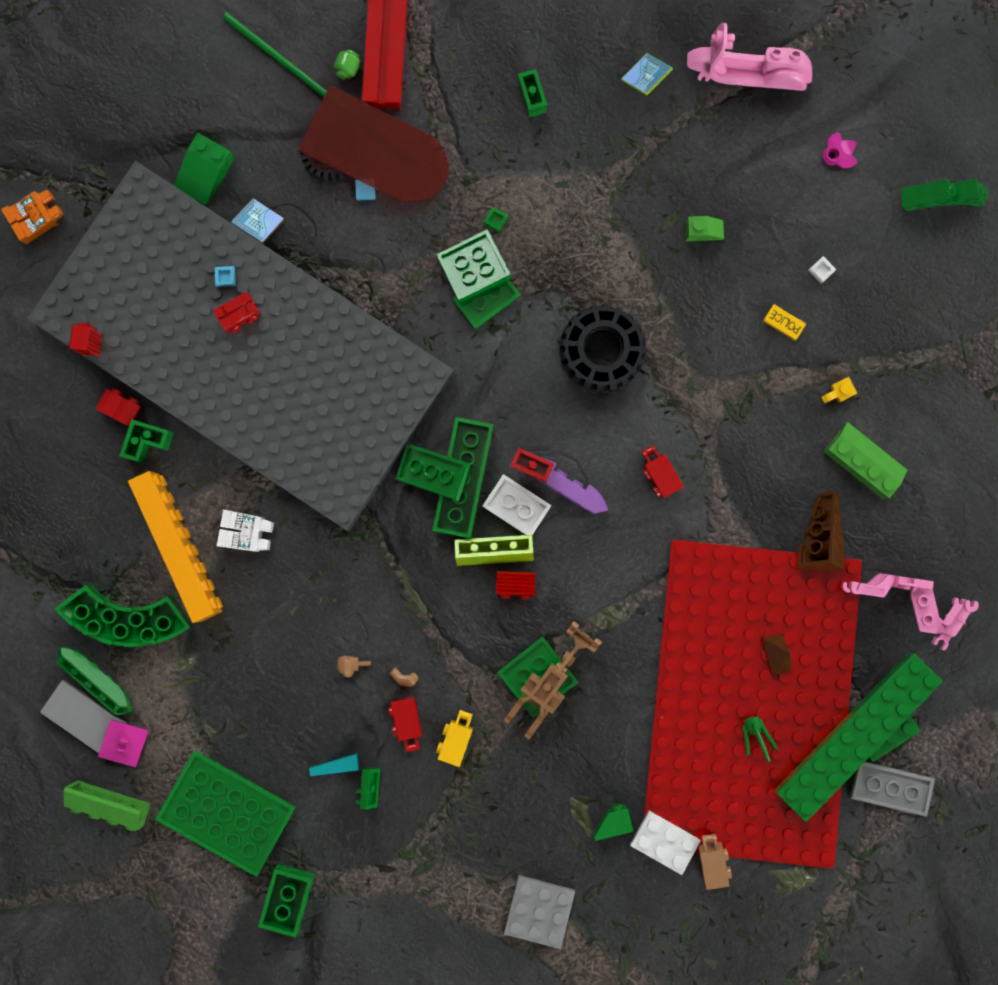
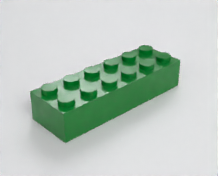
M455 417L448 457L470 463L471 465L459 501L439 496L432 531L471 539L494 424Z

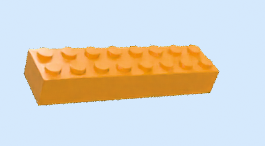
M148 471L129 480L128 483L192 623L202 622L221 613L222 602L219 597L215 596L213 592L215 590L214 585L205 575L207 572L203 562L199 561L197 557L199 552L196 546L192 545L189 540L191 537L187 527L183 526L181 522L183 517L180 511L176 510L173 505L175 500L165 487L167 482L164 476Z

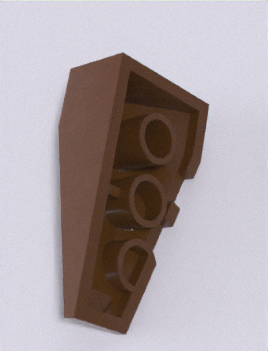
M838 492L820 493L811 513L812 520L810 526L806 527L804 532L806 537L798 549L797 568L824 573L844 571L845 552Z

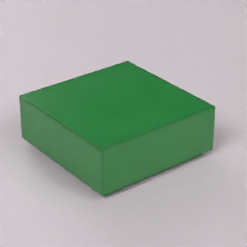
M492 206L483 225L500 233L509 215Z

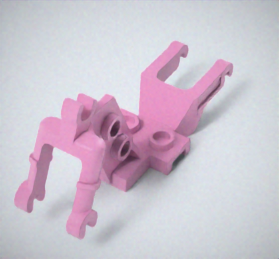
M880 573L868 583L851 581L848 588L846 582L841 584V588L845 592L885 597L891 587L910 590L918 630L920 632L938 634L931 643L937 645L938 641L942 640V645L939 648L941 650L947 649L951 637L957 635L963 624L965 625V621L970 613L976 611L979 606L977 601H972L970 606L969 600L961 599L959 603L958 598H953L952 607L948 614L945 615V619L942 620L939 617L933 593L934 581Z

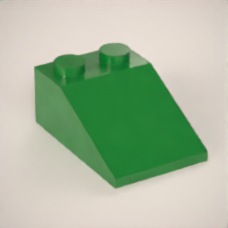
M197 133L187 150L174 186L199 203L207 206L235 157L231 151Z

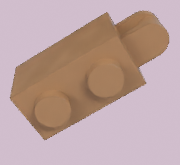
M716 834L702 835L703 844L698 845L706 890L730 887L729 879L732 878L730 866L726 867V861L729 860L727 848L723 849L722 843L717 842Z

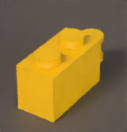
M460 710L457 720H451L450 725H445L442 735H445L444 742H439L436 753L439 754L438 760L460 767L473 727L469 726L473 714ZM460 718L467 720L466 725L459 723Z

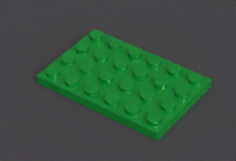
M195 750L155 820L257 877L296 806Z

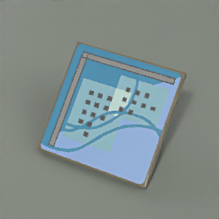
M253 198L231 221V224L263 244L284 221V218Z

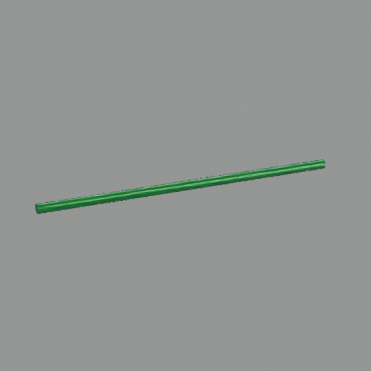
M227 12L223 15L225 21L412 168L415 166L417 161Z

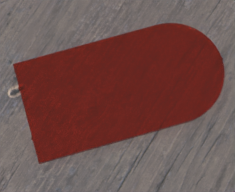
M331 85L321 101L316 115L298 151L404 202H421L433 197L446 183L445 180L448 174L446 154L436 139Z

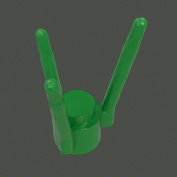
M753 716L743 720L745 725L741 727L744 732L746 754H750L748 732H750V735L756 734L766 761L770 762L768 752L760 735L761 730L774 750L778 748L765 728L762 719H759L758 716Z

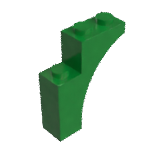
M945 179L901 188L902 207L907 211L946 205L980 207L986 205L985 199H988V190L977 179L956 183Z

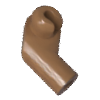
M396 667L389 673L400 686H414L418 681L417 674L402 675Z

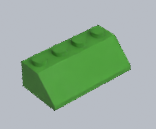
M846 422L823 451L881 499H889L902 484L907 472L905 467L848 422Z
M76 781L66 786L63 791L64 807L70 808L71 812H83L92 819L102 818L111 825L121 824L130 831L139 830L144 826L151 805L150 803L81 781Z

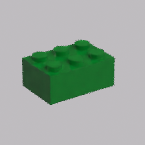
M278 864L272 875L258 927L296 938L301 928L315 874Z

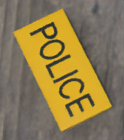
M775 304L772 305L763 322L794 341L797 340L806 323Z

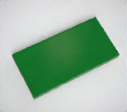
M407 443L395 480L459 501L471 464Z

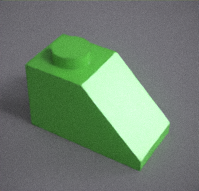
M709 216L688 217L685 222L686 241L724 240L723 220Z

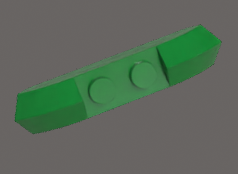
M59 646L57 664L114 715H123L132 711L130 698L119 683L113 682L112 678L109 675H105L84 653L70 647Z

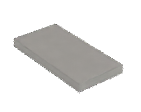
M66 680L60 682L40 711L41 714L98 753L110 720L127 724Z
M864 762L854 774L849 798L927 817L935 778Z

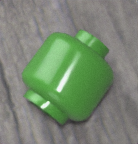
M349 49L341 51L333 65L334 70L337 72L336 75L343 80L355 78L361 67L359 55Z

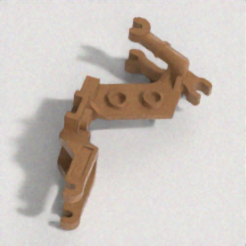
M575 621L566 631L574 639V649L571 653L567 651L560 660L563 662L562 664L560 662L556 666L551 664L542 678L532 673L521 688L524 694L518 699L504 719L509 724L526 701L536 706L540 710V715L524 735L528 740L549 712L553 714L565 696L557 690L567 678L565 673L568 668L565 666L570 667L575 661L576 657H574L576 651L587 648L594 653L602 643L598 638L594 641L586 633L578 629L579 624Z

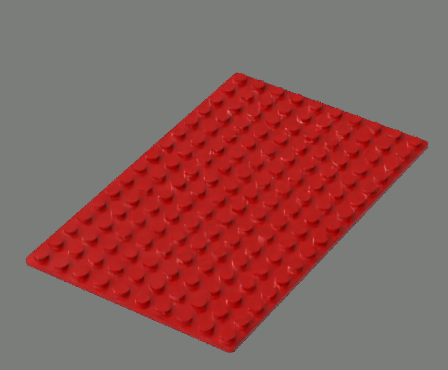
M673 540L670 550L644 818L650 810L701 840L699 845L703 844L702 835L716 834L717 842L722 843L723 849L727 848L728 856L732 858L833 868L835 865L842 786L807 822L801 819L774 790L848 715L859 594L843 591L841 584L846 582L848 588L851 581L860 583L862 561L844 558V571L824 573L797 568L798 553ZM781 633L791 653V671L772 676L762 638ZM753 716H758L759 719H762L765 728L778 748L774 750L761 730L760 735L768 752L770 762L766 761L756 734L750 735V732H748L750 754H746L744 732L741 727L745 725L743 720ZM697 847L696 851L694 852L695 854H699V849H698V847Z

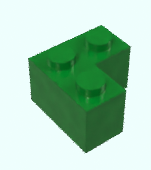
M131 419L120 457L144 464L149 447L153 446L168 451L174 433Z

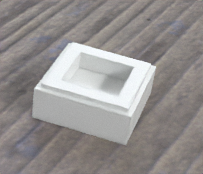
M823 256L808 271L822 284L836 269Z

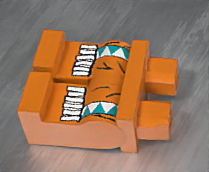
M49 190L41 193L33 191L10 207L7 205L1 209L18 239L25 244H29L52 227L59 225L57 220L64 216V213L57 205L49 209L48 204L55 200Z

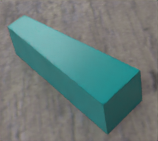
M358 753L309 768L310 776L357 771L360 769Z

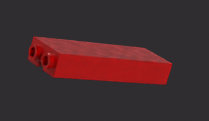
M368 0L362 93L364 107L401 109L408 0Z

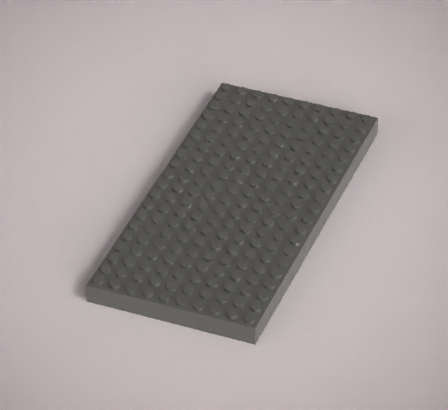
M137 161L131 166L27 318L68 346L72 325H79V322L91 324V327L97 328V332L103 335L101 337L102 341H100L102 343L100 345L101 348L99 349L101 352H99L100 356L98 357L83 355L84 357L347 531L351 529L406 447V444L410 441L454 375V369ZM234 266L236 287L216 288L214 267ZM247 291L254 300L261 315L258 316L257 321L241 325V329L238 332L227 333L222 328L213 310Z

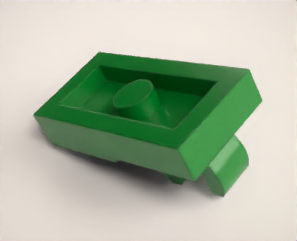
M372 767L362 771L361 789L356 790V793L361 794V799L355 802L360 805V809L377 808L380 768Z

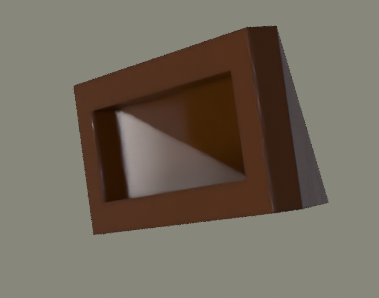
M778 633L763 637L762 641L772 676L791 671V653L782 634Z

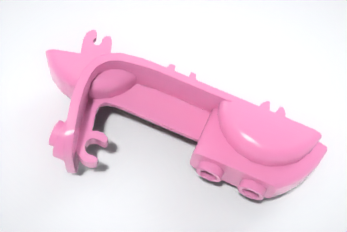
M723 22L719 24L711 35L710 47H699L687 54V66L692 70L699 71V81L702 80V77H705L706 82L711 78L723 84L801 91L806 90L807 83L812 82L811 61L801 50L769 47L765 55L726 52L725 49L733 48L735 35L727 34V24Z

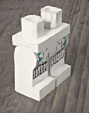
M223 510L220 527L241 530V532L220 529L217 546L255 552L269 550L271 542L270 540L262 539L263 531L272 533L274 523L265 520L263 517Z

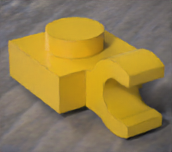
M847 377L831 385L832 392L822 396L821 399L824 404L835 398L839 403L857 394V391L850 378Z

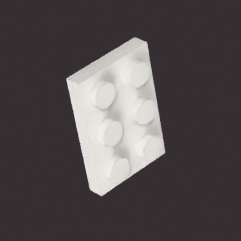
M503 474L482 507L525 535H533L552 505Z
M649 810L630 846L682 875L701 840Z

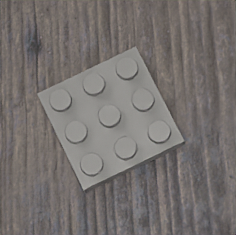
M518 875L504 934L561 949L575 890Z

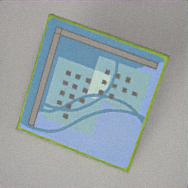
M646 53L621 78V81L647 96L673 68Z

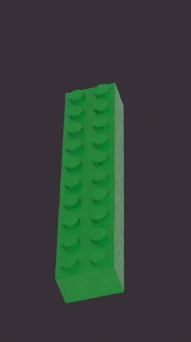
M907 653L784 779L774 792L801 819L807 822L930 696L943 680L915 653Z

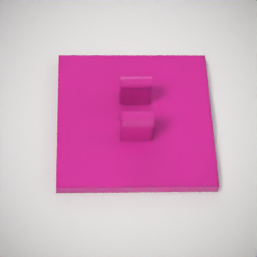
M110 720L98 757L136 767L149 730Z

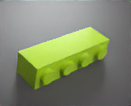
M532 535L455 540L457 566L534 561Z

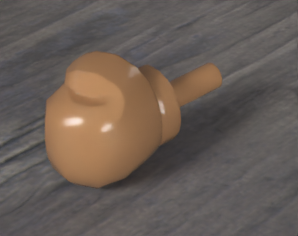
M341 656L337 660V670L344 677H351L354 671H358V666H371V661H358V657Z

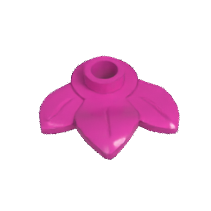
M839 132L831 135L827 141V148L822 154L823 161L828 165L837 164L841 168L853 167L857 164V160L852 156L857 142L852 140L842 141ZM829 154H833L834 159H831Z

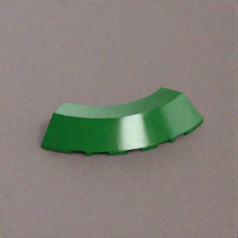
M93 584L83 586L54 608L69 625L78 629L82 634L110 645L124 647L153 645L178 636L191 628L185 611L174 596H167L148 606L130 607L108 599Z

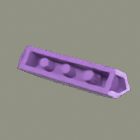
M554 463L547 482H542L543 484L592 514L608 511L603 497L593 486L589 484L586 490L583 489L584 485L575 479L573 482L566 478L568 475L559 469L554 471L553 469L556 466V463Z

